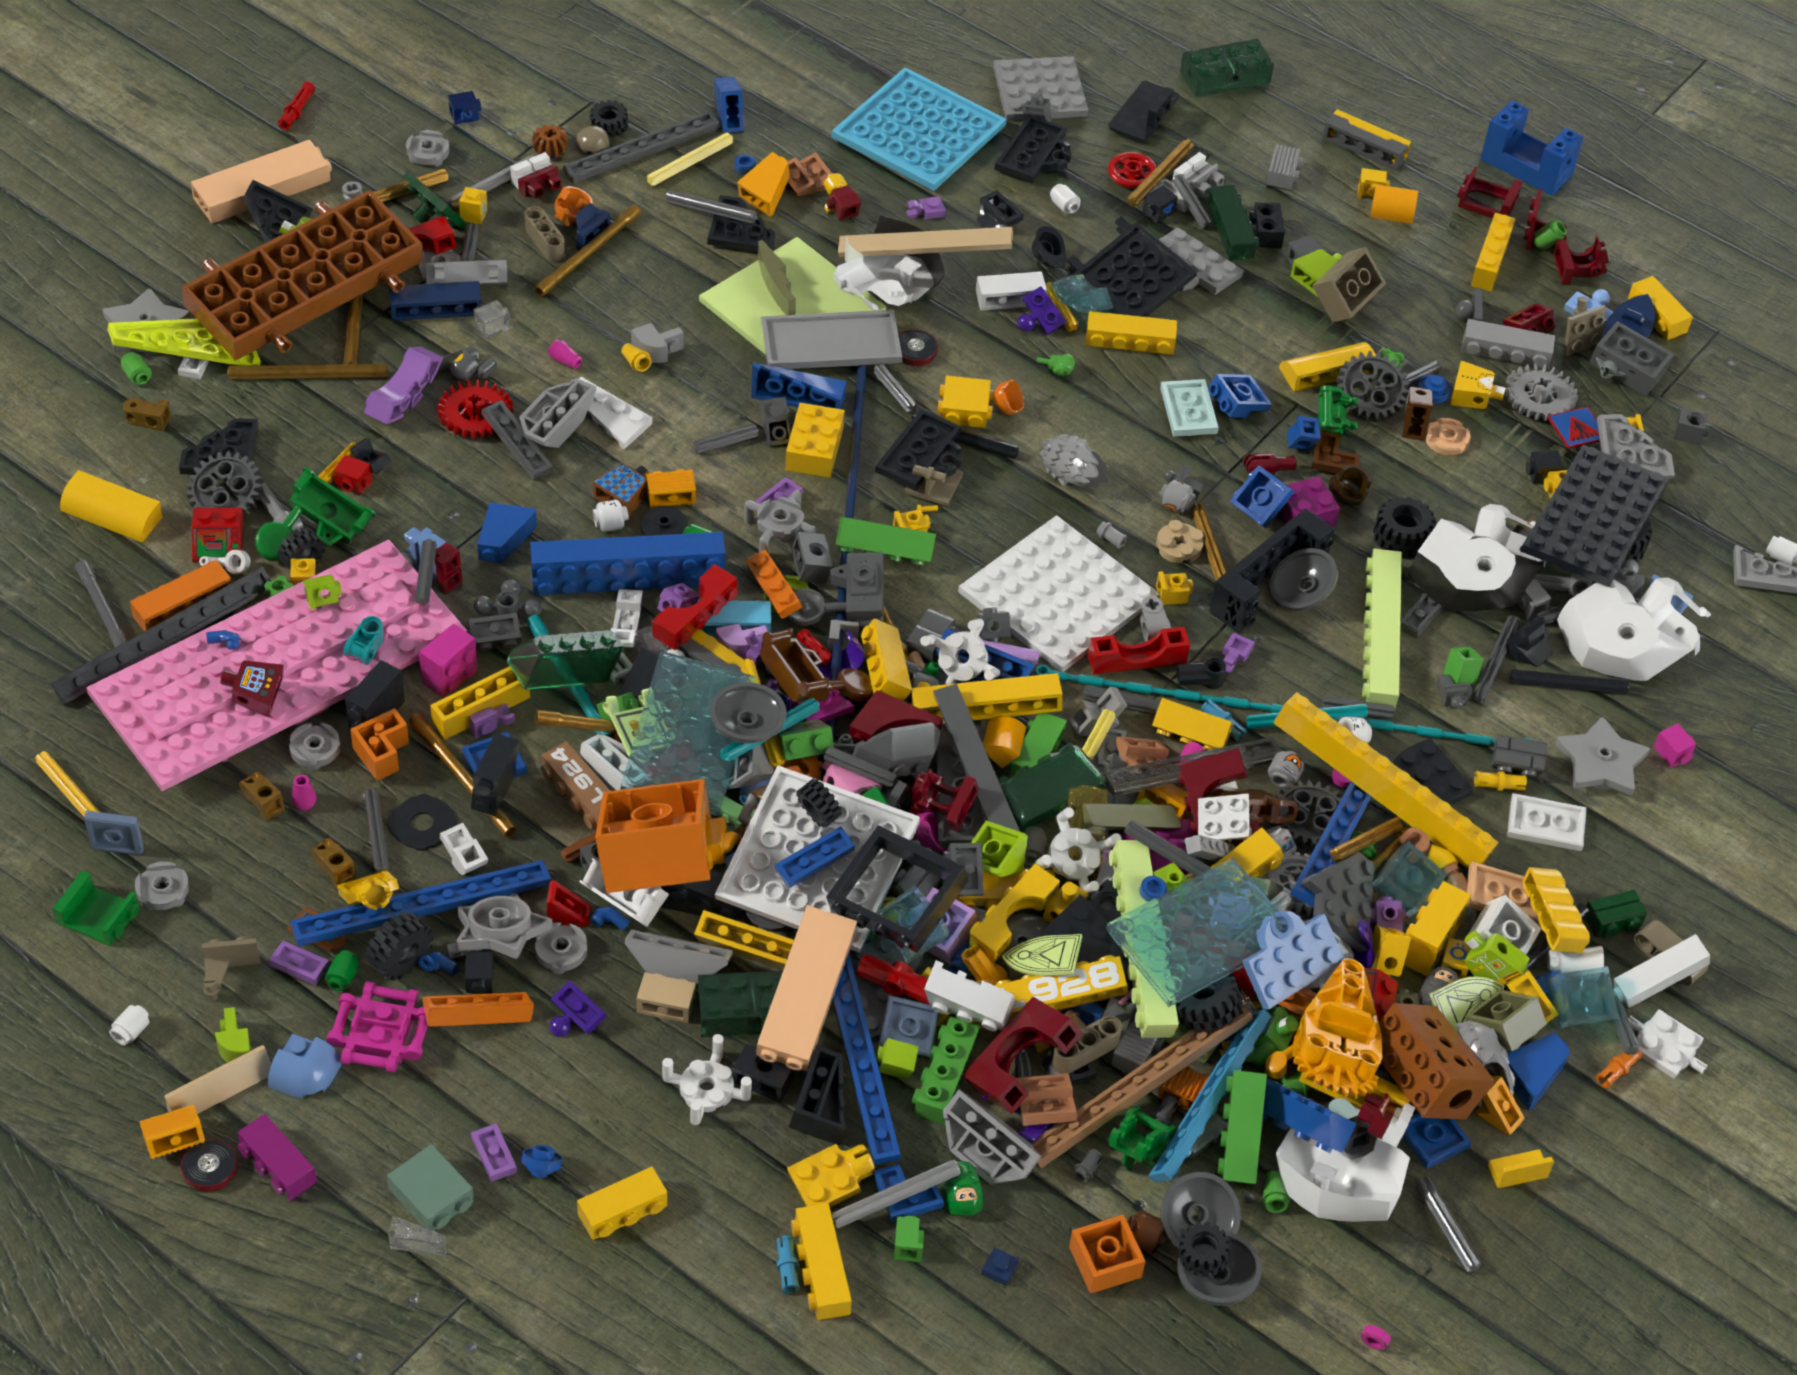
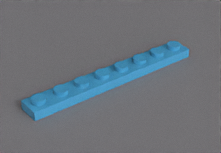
M1265 1009L1251 1012L1253 1020L1236 1032L1149 1174V1177L1155 1183L1171 1181L1179 1174L1180 1165L1191 1154L1194 1142L1204 1133L1205 1124L1216 1113L1217 1105L1221 1098L1228 1093L1226 1092L1227 1076H1232L1234 1070H1242V1063L1253 1052L1256 1040L1266 1031V1024L1271 1015Z

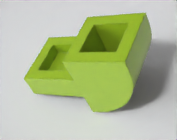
M235 1007L224 1008L225 1019L220 1020L221 1032H215L218 1052L226 1062H230L251 1051L248 1028L238 1029Z

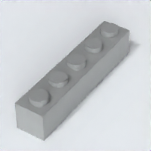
M1202 835L1185 838L1188 855L1218 862L1235 849L1234 844Z

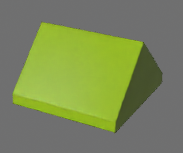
M986 820L971 842L981 843L983 871L998 877L1024 871L1027 835Z

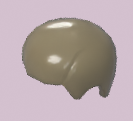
M584 127L576 136V145L584 154L586 152L595 154L610 148L608 135L601 127Z

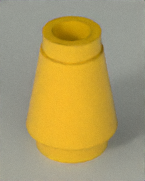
M630 343L622 347L621 353L634 371L644 372L651 366L652 361L648 352Z

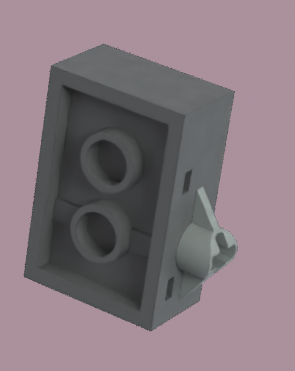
M1617 321L1596 345L1589 363L1600 369L1603 378L1613 377L1640 394L1647 396L1667 372L1674 354Z

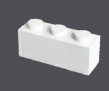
M1042 271L977 276L976 296L980 311L1027 307L1023 302V297L1040 286L1047 292Z

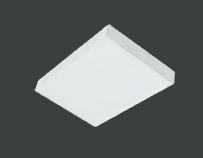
M1513 793L1510 802L1507 837L1582 851L1587 807Z

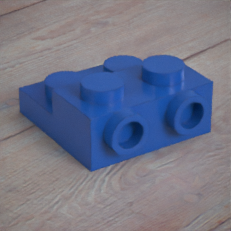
M1216 374L1208 387L1210 395L1215 397L1220 403V409L1230 418H1247L1251 411H1268L1272 406V403L1251 375Z
M1258 465L1248 475L1241 488L1234 492L1230 502L1249 518L1266 528L1295 492Z

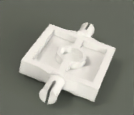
M1658 1010L1652 1019L1645 1024L1632 1016L1628 1018L1632 1029L1638 1032L1636 1039L1639 1048L1637 1050H1641L1642 1059L1673 1079L1677 1077L1681 1070L1688 1066H1691L1701 1074L1704 1073L1708 1064L1695 1057L1696 1050L1703 1042L1704 1038L1661 1010Z

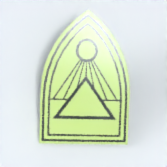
M1082 934L1034 938L1013 947L1003 954L1002 958L1013 969L1029 975H1073L1083 936Z
M1466 977L1456 980L1429 995L1433 1006H1437L1453 1028L1458 1031L1459 1029L1455 1024L1467 1022L1465 1016L1497 991L1504 990V985L1485 977Z

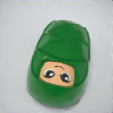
M958 1161L960 1174L942 1182L944 1204L948 1214L958 1216L975 1215L983 1210L981 1182L974 1166L970 1162Z

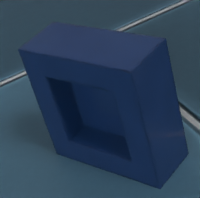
M994 1247L982 1268L981 1275L1007 1286L1019 1264V1259Z

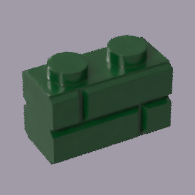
M1630 890L1588 901L1586 907L1589 910V915L1585 920L1590 925V929L1595 937L1603 935L1612 937L1622 930L1635 931L1643 925L1647 910L1643 903L1640 902L1636 891Z

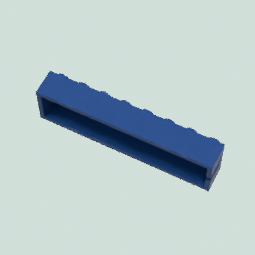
M723 532L530 542L533 595L619 591V589H664L680 583L688 587L699 586V578L714 564L725 570Z

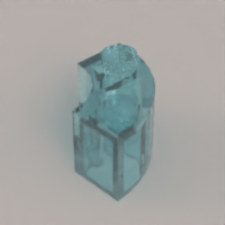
M1083 274L1067 276L1051 283L1058 298L1065 305H1069L1078 312L1089 313V311L1097 312L1113 308L1107 287L1096 288L1091 286Z

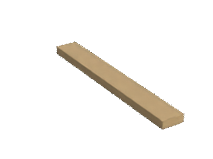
M1012 227L847 235L851 247L864 256L1012 249L1013 229ZM840 236L838 255L839 258L845 257L846 236Z

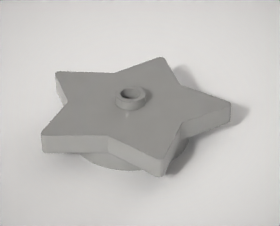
M147 289L131 304L103 309L104 318L109 323L190 319L189 310L163 305L151 289ZM112 344L114 352L123 351L127 349H132L139 352H149L146 350L116 346Z
M1601 717L1586 734L1559 736L1555 743L1559 750L1571 761L1573 788L1615 789L1628 795H1632L1635 789L1633 769L1647 757L1650 750L1646 746L1620 738L1604 717Z
M516 893L510 896L485 898L473 906L457 907L458 918L465 927L457 939L458 951L492 949L517 959L528 939L553 929L551 918L530 912L529 906L520 900Z

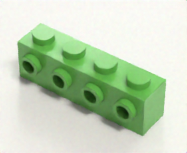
M840 516L835 544L840 545L842 551L855 553L856 548L864 550V553L883 552L887 554V559L901 561V557L910 558V563L924 565V561L931 562L936 534Z
M950 1016L947 1025L942 1024L938 1034L940 1043L938 1046H933L929 1061H932L930 1068H924L921 1076L923 1085L921 1089L916 1088L913 1095L912 1104L916 1105L915 1116L945 1125L943 1110L960 1089L964 1079L962 1075L967 1070L979 1041L981 1025L964 1022Z
M1234 1070L1232 1076H1227L1226 1092L1230 1093L1229 1104L1224 1103L1223 1119L1228 1120L1227 1131H1221L1220 1147H1225L1224 1158H1219L1217 1174L1222 1175L1224 1181L1256 1184L1267 1074Z

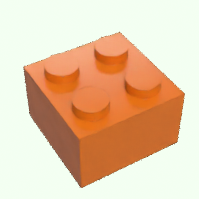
M1124 1214L1072 1230L1069 1248L1090 1294L1142 1278L1146 1261Z

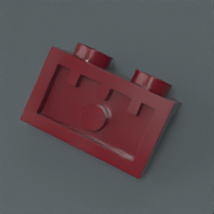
M1536 303L1503 319L1504 326L1545 334L1556 328L1554 310Z

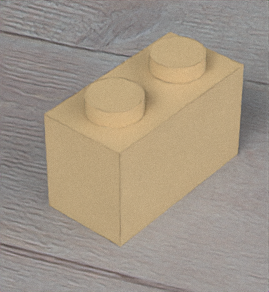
M644 972L636 998L637 1013L689 1023L696 999V983L690 982L687 979H675L658 973L650 974Z

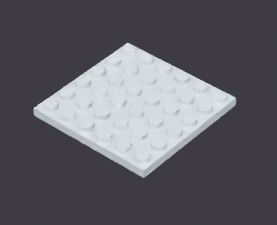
M1057 515L959 585L958 589L962 596L982 611L984 608L997 607V611L1009 612L1011 634L1030 649L1038 650L1041 658L1058 671L1063 672L1088 654L1090 638L1113 635L1142 611L1141 604L1145 597L1155 596L1159 598L1160 593Z
M777 766L715 893V899L799 929L807 905L836 914V912L830 910L826 896L878 825L908 840H912L920 823V817L822 782L824 787H827L831 794L833 793L834 799L838 801V806L842 809V815L826 828H822V826H818L817 822L812 820L811 816L806 814L807 811L801 807L802 804L796 796V791L813 778ZM841 826L854 843L855 851L795 886L788 888L775 870V864ZM881 849L849 892L846 899L878 914L903 859ZM856 927V933L850 947L851 950L860 953L870 929Z

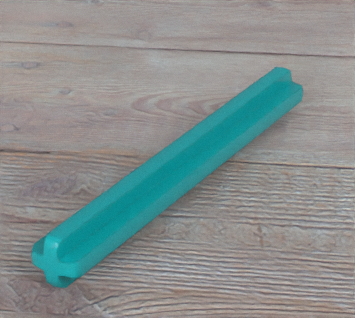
M810 698L787 711L784 726L779 733L818 712L819 702L814 698ZM734 741L720 750V757L725 762H730L765 741L758 743Z
M1366 704L1319 708L1335 721L1343 717L1366 718L1368 716ZM1279 712L1247 716L1246 723L1248 729L1276 727L1277 725L1273 722Z

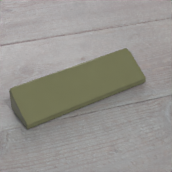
M1082 804L1084 829L1125 830L1131 820L1138 822L1151 831H1174L1181 828L1173 805Z

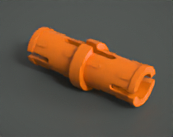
M1639 1049L1635 1055H1627L1623 1051L1619 1056H1614L1609 1061V1065L1596 1075L1597 1082L1600 1083L1603 1079L1607 1078L1601 1086L1609 1088L1620 1076H1625L1629 1072V1068L1642 1058L1641 1050Z

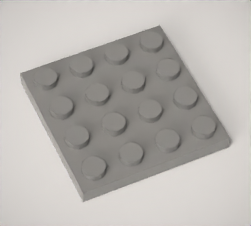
M1074 56L993 61V69L1006 121L1025 120L1029 114L1023 113V105L1028 100L1030 101L1031 96L1035 93H1040L1043 98L1050 99L1051 119L1088 117V107Z

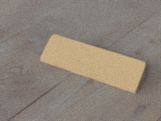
M264 1045L166 1094L164 1097L168 1112L194 1104L195 1110L199 1114L268 1078L271 1062Z

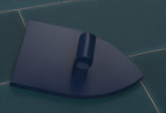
M1648 294L1639 295L1618 306L1604 326L1603 337L1618 321L1648 339L1653 330L1655 320L1654 306Z

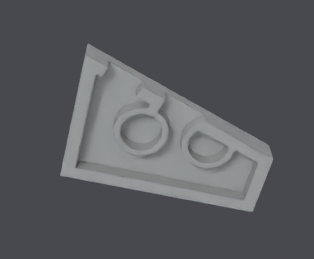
M1735 545L1733 550L1734 585L1797 594L1796 567L1780 561L1773 563L1763 559L1764 555L1756 552L1755 555L1742 551L1743 547Z

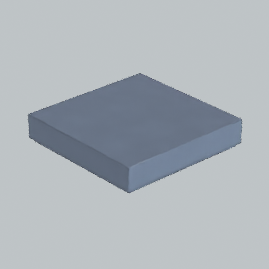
M94 811L85 812L84 821L91 849L142 855L144 845L138 817Z
M889 995L878 1046H882L888 1038L919 1046L917 1057L929 1060L939 1012L934 1011L930 1005Z

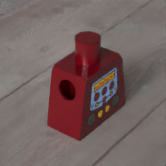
M244 660L238 673L224 670L220 684L233 687L232 701L234 703L270 717L283 680L284 665Z

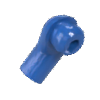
M227 630L206 632L208 644L227 642L229 650L239 649L240 647L239 640L241 638L237 633Z
M614 907L598 908L591 916V922L597 927H601L603 923L613 922L622 931L631 922Z
M440 952L423 955L418 961L419 967L424 971L443 969L449 974L454 975L459 969V963Z

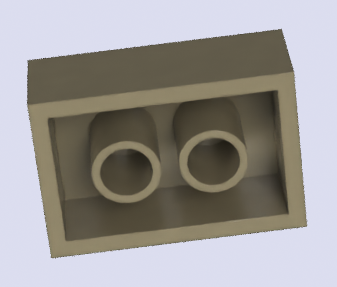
M1363 247L1344 254L1312 287L1333 323L1352 318L1386 282L1367 247Z

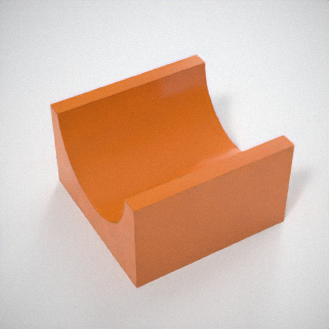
M705 779L603 792L595 839L606 893L710 880L705 821L712 819Z

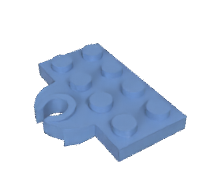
M1276 911L1274 915L1282 924L1280 932L1276 928V920L1273 916H1266L1260 929H1256L1257 941L1261 950L1243 960L1242 963L1263 1009H1270L1336 968L1344 960V956L1325 914H1318L1304 923L1301 917L1294 912Z

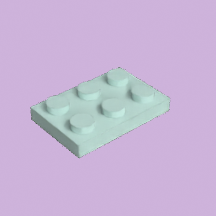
M1205 379L1161 382L1160 389L1173 437L1218 433L1219 427Z

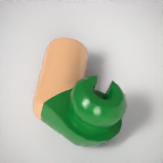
M915 651L909 654V659L912 663L921 665L923 668L922 673L934 677L938 676L941 667L937 662H930L928 665L923 662L919 652Z

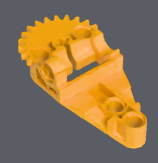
M1348 958L1341 961L1306 1008L1294 1037L1292 1056L1295 1057L1293 1063L1299 1065L1297 1070L1305 1072L1304 1078L1314 1079L1312 1085L1321 1084L1322 1091L1324 1092L1327 1089H1331L1332 1094L1335 1096L1337 1092H1340L1344 1098H1347L1348 1094H1350L1354 1099H1357L1358 1095L1365 1097L1367 1093L1371 1094L1378 1084L1379 1076L1375 1075L1382 1060V1033L1365 969L1358 961ZM1341 1038L1346 1039L1342 1046V1051L1340 1049Z

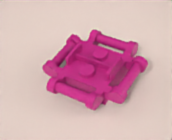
M366 981L362 998H356L348 993L341 994L339 999L340 1008L333 1029L328 1032L326 1042L331 1046L344 1048L341 1055V1064L350 1065L351 1063L386 1068L387 1072L395 1073L398 1063L401 1064L402 1059L419 1060L423 1052L421 1046L428 1027L424 1007L416 1008L419 990L410 989V991L375 986L374 982ZM373 996L406 1001L407 1004L402 1006L373 1001L372 998ZM350 1009L356 1010L349 1036L342 1035ZM414 1021H418L411 1045L407 1046Z

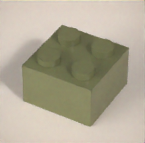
M1505 990L1497 991L1465 1016L1467 1022L1471 1020L1494 1029L1498 1036L1499 1044L1506 1048V1051L1511 1052L1517 1050L1522 1043L1535 1036L1547 1024L1538 997Z

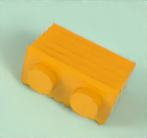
M693 470L654 471L653 473L646 474L647 494L651 508L696 503V486Z
M194 1104L139 1122L151 1159H155V1157L160 1158L161 1155L171 1154L172 1151L177 1152V1150L187 1149L189 1146L193 1147L194 1144L198 1145L205 1142L202 1126Z

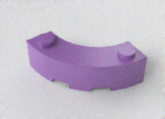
M409 347L404 355L401 366L390 381L380 389L372 391L367 397L364 413L385 424L402 418V412L408 407L413 409L423 397L421 391L427 382L432 383L443 357L423 347Z

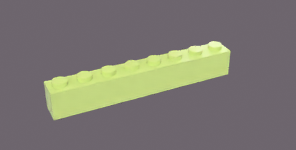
M1373 548L1371 558L1367 557L1365 571L1369 572L1365 581V589H1369V593L1366 592L1364 604L1365 607H1368L1364 616V624L1368 625V628H1365L1364 642L1367 643V646L1364 647L1363 660L1367 661V665L1364 664L1363 679H1367V681L1363 684L1362 697L1366 698V702L1393 705L1395 711L1399 698L1402 552Z
M1117 840L1113 850L1109 852V864L1114 868L1113 887L1117 888L1118 892L1116 907L1118 911H1121L1122 916L1120 931L1121 934L1125 935L1124 955L1129 959L1128 979L1132 980L1133 983L1131 998L1132 1003L1136 1004L1137 1007L1135 1016L1136 1027L1140 1028L1141 1038L1173 1037L1179 1022L1158 903L1145 901L1139 892L1143 879L1153 876L1149 848L1137 840Z

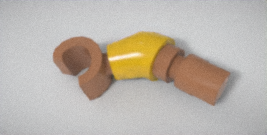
M1410 827L1399 838L1398 842L1401 845L1411 848V852L1407 855L1406 860L1417 861L1422 857L1421 861L1434 869L1438 875H1442L1445 880L1448 879L1447 883L1467 892L1468 881L1463 873H1459L1458 861L1450 851L1430 844L1426 833L1416 827Z

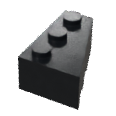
M710 870V880L662 887V890L669 895L661 905V908L699 916L705 910L735 921L739 919L744 909L715 899V893L724 875L714 870Z

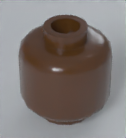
M1140 1211L1136 1215L1132 1214L1129 1217L1127 1223L1140 1249L1152 1252L1157 1246H1163L1167 1236L1164 1232L1161 1218L1144 1211Z

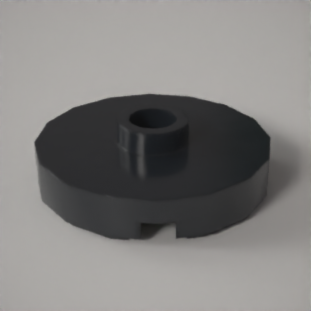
M669 506L652 508L644 514L641 520V532L645 536L683 534L685 527L688 526L686 516L680 510Z

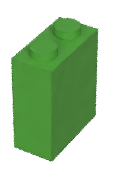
M819 719L797 723L777 734L785 761L825 754L828 747L834 748L831 727Z

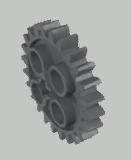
M1369 351L1367 357L1360 352L1358 359L1352 356L1350 362L1345 361L1344 368L1340 369L1338 373L1340 376L1337 377L1336 382L1339 383L1337 387L1342 388V391L1345 394H1349L1350 398H1358V405L1350 406L1349 414L1356 411V418L1363 414L1365 421L1368 420L1369 416H1372L1374 422H1376L1379 416L1384 421L1387 418V414L1393 417L1395 410L1398 412L1401 410V404L1404 405L1407 400L1405 397L1408 396L1409 390L1406 388H1408L1410 383L1404 381L1407 373H1400L1403 366H1395L1396 359L1390 362L1388 361V354L1381 358L1379 351L1376 356H1373L1372 352ZM1362 370H1369L1371 375H1366ZM1380 370L1382 373L1369 400L1364 402L1363 400L1377 371ZM1383 379L1391 381L1392 384L1388 385L1384 383ZM1353 388H1359L1363 393H1356ZM1374 398H1380L1383 403H1377Z
M230 451L226 453L225 457L218 452L217 459L210 455L208 463L200 461L201 469L193 468L196 475H189L192 483L186 484L189 490L186 492V495L193 509L242 508L243 512L249 515L248 508H256L254 500H261L262 498L259 493L264 492L261 485L264 481L259 468H257L254 461L250 462L247 456L242 458L238 452L234 457ZM213 475H216L224 486L230 489L232 494L238 499L237 501H234L229 496L228 492L212 477Z
M1298 780L1296 787L1289 783L1288 788L1282 787L1280 794L1276 793L1275 797L1286 798L1296 802L1298 805L1297 816L1292 823H1272V826L1288 829L1295 845L1301 843L1302 850H1304L1306 845H1309L1311 851H1313L1341 798H1338L1339 791L1331 793L1329 791L1330 785L1321 788V782L1319 781L1316 786H1313L1310 780H1308L1307 785H1303ZM1312 800H1316L1317 804L1309 831H1306L1305 827ZM1281 806L1279 814L1281 816L1287 814L1288 806Z

